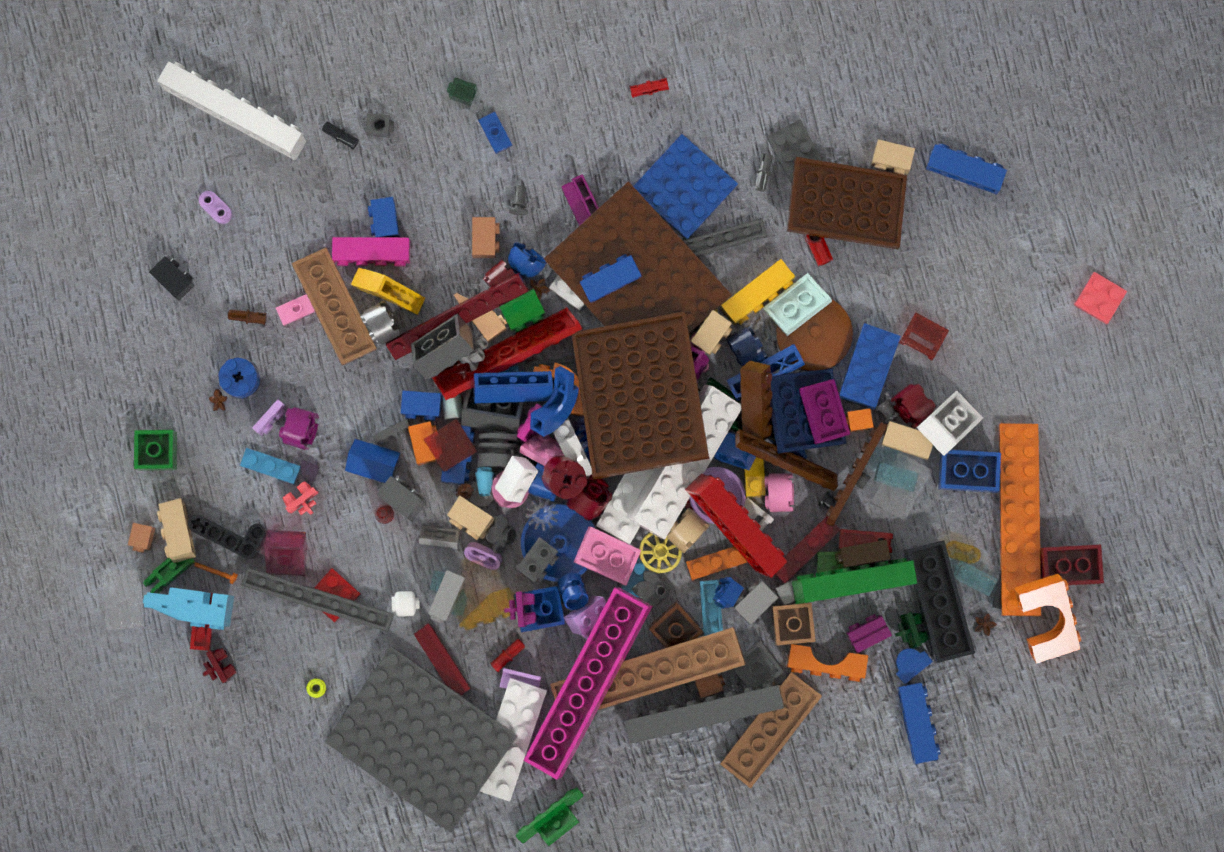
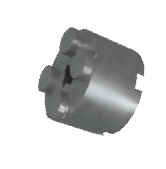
M384 300L365 310L360 316L364 325H368L371 330L369 332L371 339L381 345L402 334V331L399 330L401 327L392 310L387 311L385 307L388 304Z

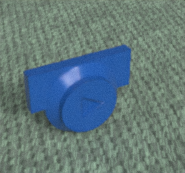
M912 648L904 649L896 658V666L899 671L895 674L905 685L933 661L925 651L920 653Z

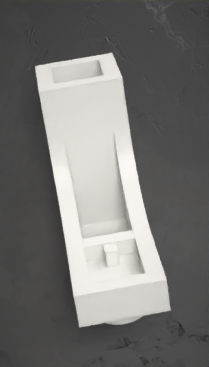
M568 419L553 433L564 456L579 463L584 468L586 477H590L592 468Z

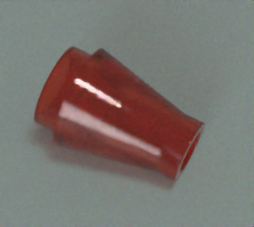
M381 505L375 511L376 520L382 524L391 522L394 517V511L388 505ZM382 510L386 511V515L383 517L380 514Z

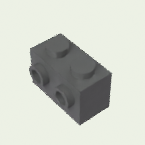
M539 537L516 569L536 583L537 580L541 582L547 574L545 569L549 564L553 566L559 558L557 556L558 551Z

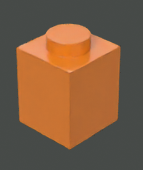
M870 408L846 413V421L850 433L873 428Z

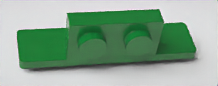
M577 787L567 791L562 799L552 803L544 813L538 814L534 821L529 825L523 826L515 836L523 844L536 833H539L545 843L550 846L579 823L569 807L584 796Z

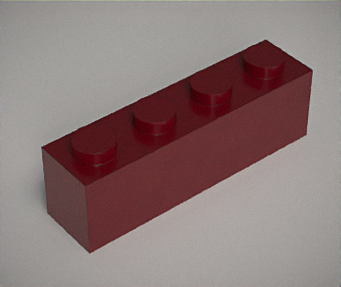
M826 516L784 557L787 563L775 574L783 584L841 530L835 523L833 527L826 524L829 517Z

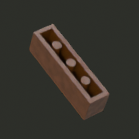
M749 361L740 369L742 431L765 440L773 432L772 407H770L773 395L771 391L772 374L770 365Z

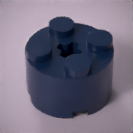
M750 325L726 339L741 368L749 361L760 363L768 358L764 349H760L763 345L758 336L753 337L755 333Z

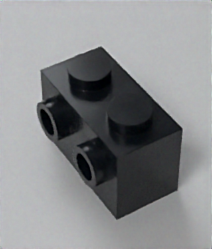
M164 256L149 273L172 296L180 301L195 286L191 282L194 278L186 270L182 273L178 269L180 264L175 259L171 258L169 260Z

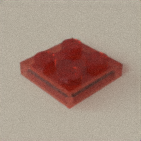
M457 419L423 439L443 472L448 471L477 452Z

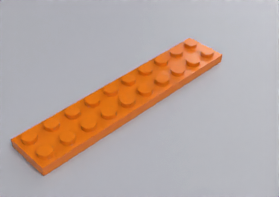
M1000 423L1001 616H1041V607L1023 612L1018 606L1014 587L1041 579L1038 424Z

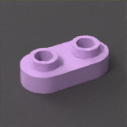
M205 191L200 195V206L217 223L226 224L231 220V209L214 192ZM207 197L211 198L210 203H205ZM223 210L225 211V214L223 216H219V211Z
M471 542L464 550V555L468 560L485 568L496 570L502 563V556L500 554L494 553L493 549L479 543Z

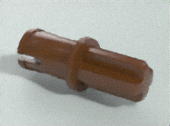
M232 309L228 311L229 320L243 321L246 324H266L267 313L250 311V309H247V311Z
M462 484L456 489V492H458L456 496L468 499L472 496L475 489L471 487V484Z

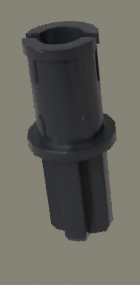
M326 122L323 125L322 131L335 138L336 142L340 141L352 150L355 149L359 139L345 132L344 128L340 129L330 122Z

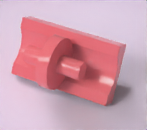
M304 481L297 486L302 496L296 499L289 492L282 498L287 506L285 509L288 513L292 514L302 505L304 507L298 510L300 515L306 511L310 515L314 513L311 508L316 505V502L314 500H311L309 503L307 502L317 495L318 491Z

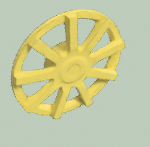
M647 534L639 546L641 550L639 556L644 566L656 573L672 571L679 564L682 552L678 549V555L669 553V550L676 546L671 545L667 547V537L663 543H660L659 538L654 535L656 545H653L647 540L653 534ZM644 543L650 546L652 550L643 551ZM652 554L653 557L646 562L643 555ZM667 556L677 559L674 565L669 563ZM655 559L658 560L657 569L649 565ZM661 560H664L668 566L667 569H660Z

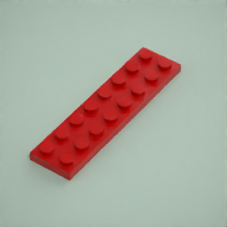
M566 307L484 350V360L478 363L476 370L472 371L468 363H459L432 377L445 400L454 398L459 393L473 388L474 373H499L506 371L509 367L525 361L526 358L538 354L543 349L555 345L562 339L582 330L581 325Z

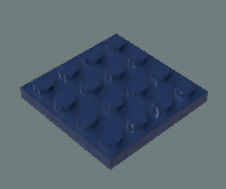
M833 369L772 376L771 391L773 395L770 407H772L771 418L778 454L847 444L845 436L815 444L799 391L800 388L832 379L835 380Z

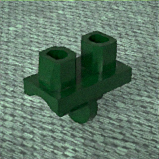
M910 612L899 616L901 624H897L899 632L894 633L895 637L901 636L903 643L908 642L909 648L922 646V643L929 640L927 632L925 630L918 632L916 627L917 624L923 623L921 613L912 614Z

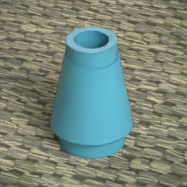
M479 467L475 473L479 496H490L494 473L490 467Z

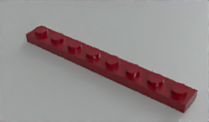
M517 273L388 341L386 346L394 359L397 360L412 352L411 343L456 314L465 323H468L528 292V287L521 275Z

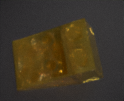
M508 587L490 593L459 626L461 628L465 627V630H470L478 627L477 623L480 622L486 625L495 622L496 617L502 616L503 619L510 617V612H504V609L509 608V600H514L511 588Z

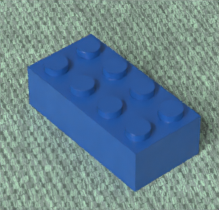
M866 323L863 324L839 391L840 399L868 409L870 408L871 410L876 408L901 337L900 335Z

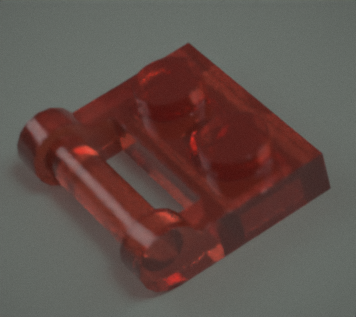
M915 312L899 343L908 345L928 356L927 358L933 361L949 330ZM910 333L933 344L932 350L909 338Z

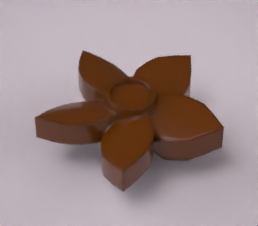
M545 278L540 279L538 283L530 279L532 288L529 291L534 289L539 300L542 297V293L550 292L549 288L545 286Z
M215 389L214 396L209 398L210 402L214 403L213 411H217L219 408L225 411L223 402L227 401V396H222L221 391Z
M989 613L983 619L975 617L976 622L979 624L975 632L983 630L989 636L990 628L997 625L995 622L990 621Z

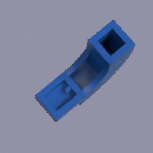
M562 366L555 368L553 393L544 406L531 412L530 429L544 437L554 432L565 422L576 403L579 387L574 385V373Z

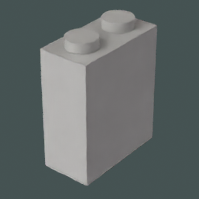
M446 571L428 614L432 615V620L439 623L449 621L467 578L451 571Z

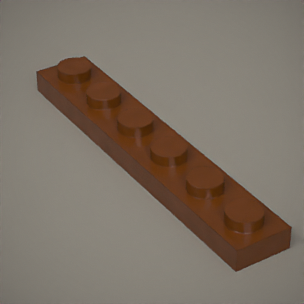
M881 422L878 427H873L869 435L872 437L870 443L865 442L860 451L864 454L861 459L856 458L852 466L855 469L853 474L848 473L843 482L846 487L843 491H838L834 499L837 501L835 507L830 506L825 515L829 517L826 524L833 527L888 425Z
M740 429L735 434V446L741 451L748 452L759 459L788 470L790 473L817 483L823 488L835 491L838 487L837 473L791 452L778 454L777 446Z

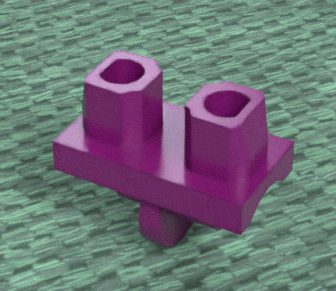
M524 591L516 592L517 608H515V600H509V608H505L504 612H510V620L516 619L517 612L518 627H527L529 624L536 623V612L526 613L525 605L535 604V595L524 593Z

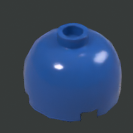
M515 242L508 255L509 266L515 274L519 273L521 277H535L543 270L547 262H545L542 255L532 248L531 250L524 249L526 245Z

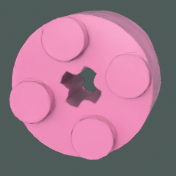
M770 473L769 476H765V488L769 493V496H765V507L770 512L794 511V508L790 507V505H794V483L789 479L793 478V473Z

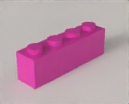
M333 237L332 260L334 263H337V266H348L349 263H356V266H368V263H375V266H387V263H394V266L402 267L406 266V263H410L411 241L409 238Z

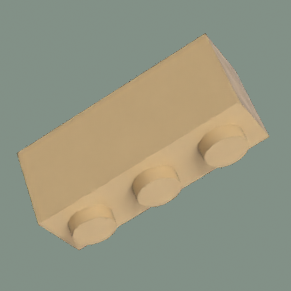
M179 498L158 504L160 511H157L159 521L163 524L161 535L167 543V546L164 547L167 558H170L174 563L195 558L196 552L192 533L188 527L189 519L184 501Z

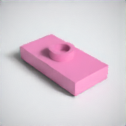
M307 295L276 307L284 326L315 312Z

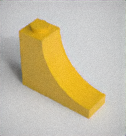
M359 267L351 283L352 286L365 293L391 302L418 315L425 300V297L388 276Z

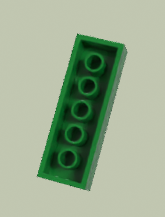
M902 558L890 560V565H888V561L872 563L871 568L869 564L852 567L853 571L849 567L834 570V574H832L831 570L815 573L816 577L813 574L797 576V580L792 581L795 604L917 584L914 562Z

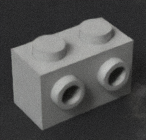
M763 581L759 584L755 582L748 589L750 593L746 597L741 595L735 603L737 606L734 607V610L749 625L778 599Z

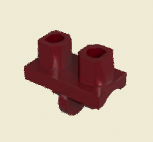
M220 648L215 651L210 650L206 652L213 667H211L209 661L204 663L206 671L202 673L203 676L210 675L212 681L217 679L216 671L222 683L231 681L230 678L237 673L235 666L231 663L223 668L220 662L229 657L226 650Z

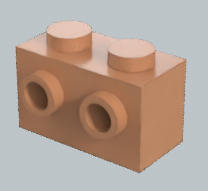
M472 217L473 258H496V253H500V242L496 241V234H500V223H496L495 217Z

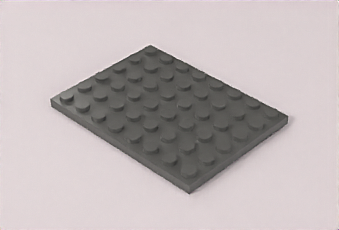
M391 646L325 743L451 833L518 735Z

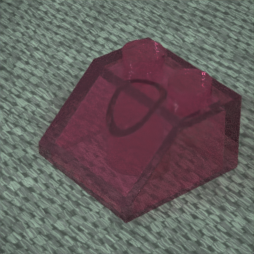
M267 530L264 544L266 573L272 575L305 576L306 532Z

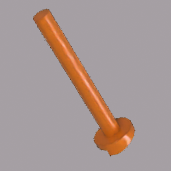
M197 562L194 564V567L229 579L230 584H233L238 577L236 573L229 575Z

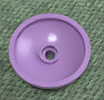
M711 467L705 470V475H711L714 478L718 477L724 482V488L727 492L730 491L736 496V502L739 506L745 505V489L737 475L721 467ZM690 496V504L695 513L703 520L714 524Z

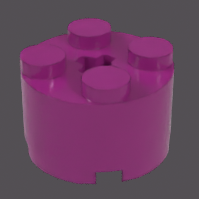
M297 407L293 409L288 408L285 414L286 422L279 431V437L282 438L284 444L308 450L307 445H312L317 434L319 424L315 423V419H319V415Z

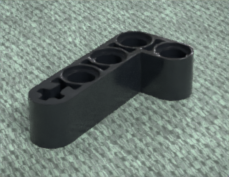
M194 515L188 520V527L192 532L248 559H254L258 556L268 536L267 528L261 524L251 525L245 537H242L199 515ZM195 521H200L202 525L207 526L206 529L196 528ZM213 528H218L220 532L216 538L211 536ZM256 528L263 530V534L259 538L254 536ZM231 536L237 539L233 547L228 545V539ZM248 545H252L254 548L251 555H246L245 548Z

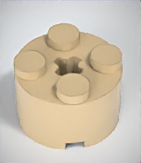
M690 508L678 520L680 523L677 521L674 523L667 535V538L683 553L710 526Z

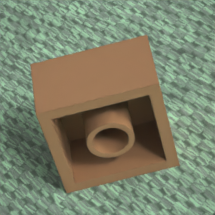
M812 603L771 607L775 646L816 642Z

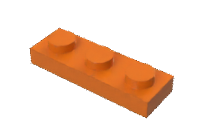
M735 547L686 562L691 580L747 563Z

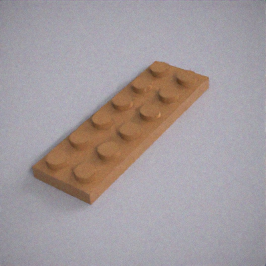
M327 248L293 262L292 267L341 365L343 366L375 351L377 348L362 322L360 314Z
M792 672L780 685L785 707L758 714L720 763V765L749 788H752L822 697V695Z

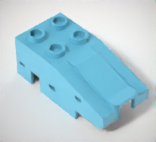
M170 587L169 595L147 592V595H144L143 603L146 608H152L177 620L190 622V626L205 627V624H209L211 629L224 630L225 626L230 627L234 596L213 593L212 603L210 604L211 593Z

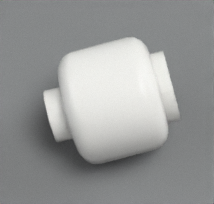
M413 591L396 592L395 597H392V612H395L398 617L414 616L416 609L420 608L419 597L415 598Z

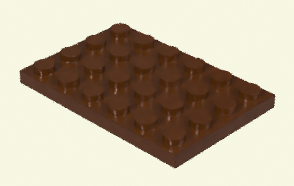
M796 157L794 161L787 232L898 250L901 242L907 175Z

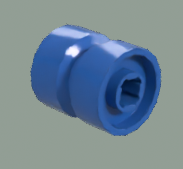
M569 573L559 579L558 587L567 609L578 610L588 603L589 597L579 574Z

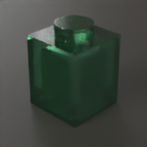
M456 77L453 82L449 83L447 93H449L451 100L468 106L472 105L477 92L476 84Z

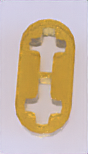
M951 541L946 544L948 556L951 559L973 564L978 562L981 557L980 550L974 546L957 541ZM954 544L955 549L961 550V553L955 552L951 555L948 547H952ZM974 550L976 558L969 560V556L964 555V552Z

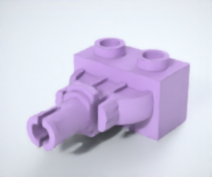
M592 595L584 607L573 610L563 617L572 633L580 634L588 639L606 605V601L601 596Z

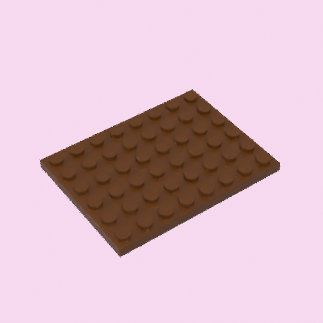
M629 181L544 258L549 266L604 326L685 311L690 333L710 315L712 310L715 311L732 295ZM622 255H631L642 277L590 303L580 284V281L583 280L582 276L590 272L593 274L599 272V268L607 263H610V265L617 263L616 259Z
M685 311L577 331L572 334L593 479L710 459Z

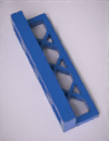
M795 344L760 362L770 365L772 376L788 374L805 365ZM797 359L799 360L798 362L794 363L793 365H790V363H792L793 361H795V360H797ZM739 373L726 380L737 401L741 399V393H737L741 390V374Z

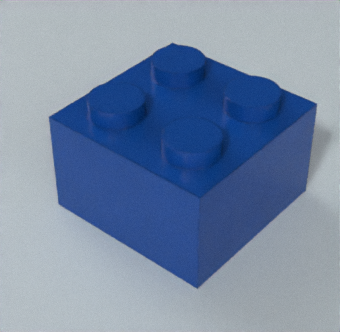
M558 586L524 592L535 595V604L525 605L526 613L536 612V623L529 624L527 627H520L521 633L565 624ZM514 594L515 604L517 608L516 594Z

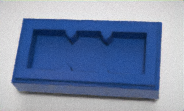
M496 112L478 120L495 154L512 146Z

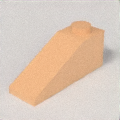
M458 293L454 294L459 304L468 300V298ZM492 310L472 320L488 343L507 330L505 319L501 314L497 316Z

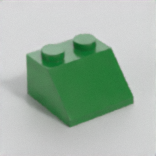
M534 289L500 306L501 313L511 332L516 331L518 333L526 329L527 324L531 322L535 324L543 320L545 311Z

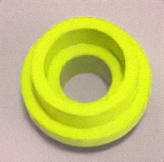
M312 679L307 684V693L311 697L319 698L324 695L326 684L321 679ZM316 684L320 686L318 692L313 690V686Z

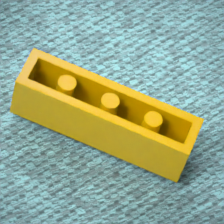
M780 259L723 303L720 309L734 326L738 323L742 325L749 319L748 315L754 312L756 314L764 307L763 303L767 300L771 302L779 296L777 292L782 288L786 290L793 285L795 275L783 260Z

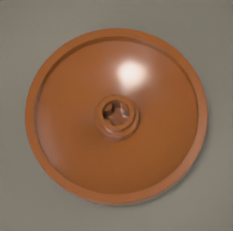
M834 300L788 336L778 326L776 328V339L780 351L795 344L805 363L799 369L805 371L825 370L837 365L848 353L853 338L851 320L844 308ZM797 359V360L793 361L791 364L793 365L794 363L798 362L799 360Z

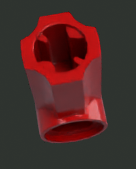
M809 235L805 236V241L809 245L817 266L833 261L824 237H819L818 241H812Z

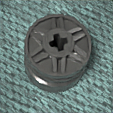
M499 431L479 434V440L487 441V443H479L478 447L487 449V453L478 454L477 467L505 470L511 457L517 456L510 454V450L518 449V445L510 444V442L519 441L517 435Z

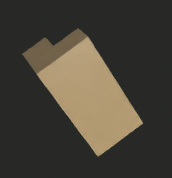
M891 421L887 423L888 426L884 432L881 445L925 460L929 459L933 444L919 430Z

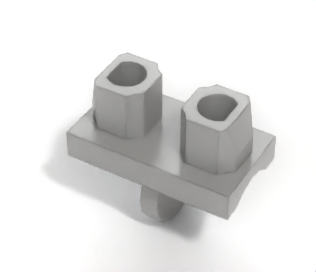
M472 334L474 350L468 356L459 359V361L463 364L468 363L470 369L474 371L477 369L478 363L484 360L485 355L482 350L488 347V341L482 335L475 338Z

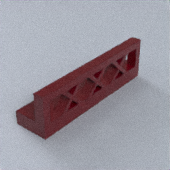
M430 623L414 633V636L446 685L460 695L472 689Z

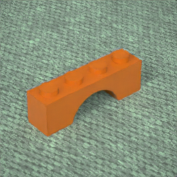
M790 644L787 667L791 668V672L802 673L803 670H808L810 675L822 676V673H829L830 678L841 679L842 675L849 676L848 680L860 682V678L865 679L868 655L847 653L839 663L825 665L813 656L811 647Z

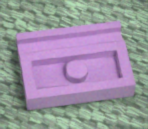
M277 399L252 428L261 436L264 433L268 434L273 428L272 424L275 420H280L286 414L285 409L287 406Z

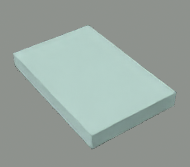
M807 273L764 306L763 309L788 336L831 303L832 299Z

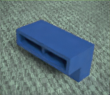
M355 439L348 452L345 471L386 483L390 476L394 478L401 453Z

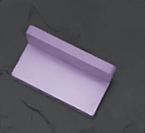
M503 668L499 687L507 689L510 678L539 687L542 677Z

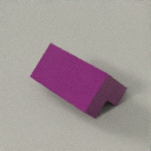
M583 174L573 178L572 182L561 186L579 226L599 209Z

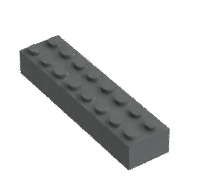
M773 681L762 684L763 688L756 689L755 686L744 688V692L739 694L735 690L724 693L725 697L718 698V695L706 697V701L700 703L699 699L687 701V706L680 707L679 703L667 706L668 710L661 711V708L649 710L648 715L644 716L642 712L629 715L630 719L625 720L630 744L783 709L785 706L780 685H775Z

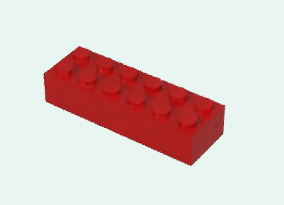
M700 474L685 489L686 492L755 572L772 578L787 563L783 557V551L777 546L774 547L771 543L773 541L768 534L762 533L760 524L754 519L751 520L748 516V510L742 505L739 506L736 502V496L730 491L727 492L724 488L725 484L720 478Z

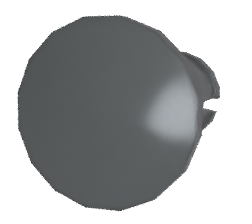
M522 185L514 186L513 208L509 210V213L518 216L527 215L528 210L525 209L527 207V203H525L527 188Z

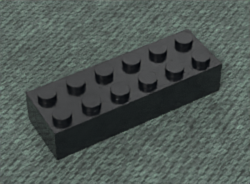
M942 540L905 550L904 553L907 561L914 562L917 584H913L929 638L928 641L934 663L974 654L975 650L945 541Z

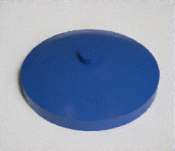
M557 504L544 507L534 513L524 526L521 535L523 558L540 537L558 551L557 556H559L553 566L549 564L545 569L547 574L543 579L558 582L561 577L569 573H577L581 576L588 569L574 563V559L588 527H595L591 521L586 520L567 505Z

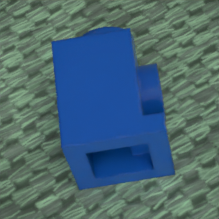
M731 577L720 578L719 582L722 584L715 590L714 603L722 609L733 607L744 587Z

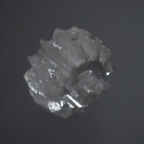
M539 498V505L533 500L531 503L535 508L527 507V510L532 512V514H526V518H533L528 524L532 525L536 522L535 530H538L539 525H542V531H545V524H548L549 528H553L550 520L557 522L558 519L552 517V515H558L559 512L551 510L556 505L552 504L548 507L549 499L543 504L542 498ZM541 509L548 513V515L544 516L543 520L540 519V516L537 518V514L540 513Z

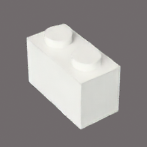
M512 456L495 489L506 501L521 503L538 470L527 458Z

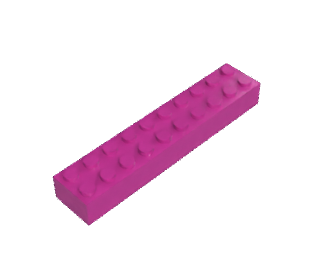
M619 587L613 589L523 761L556 780L563 777L653 607L652 605Z

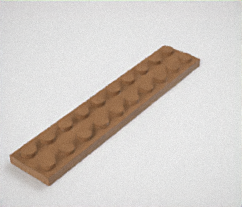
M732 627L623 661L598 710L746 665L735 628ZM565 680L550 684L554 699L558 696Z

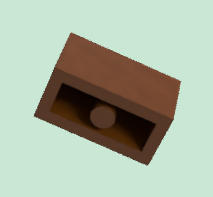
M714 674L694 680L700 698L723 691L722 686H725L722 674Z

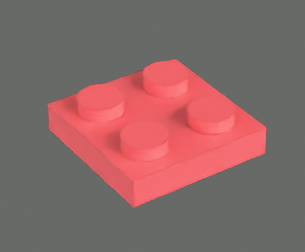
M1093 272L1074 306L1107 325L1127 291Z

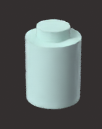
M461 395L448 400L442 397L444 420L461 419Z

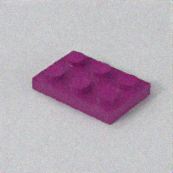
M834 379L799 389L815 444L850 435Z

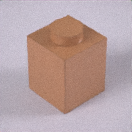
M133 523L128 545L133 546V551L144 553V549L150 550L155 528Z

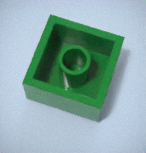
M134 430V469L138 471L177 470V432L174 430Z

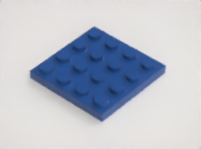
M681 134L633 187L670 226L687 240L738 186V183L688 138Z

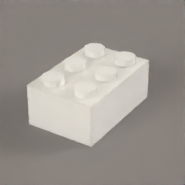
M956 390L917 428L938 451L945 455L983 417Z

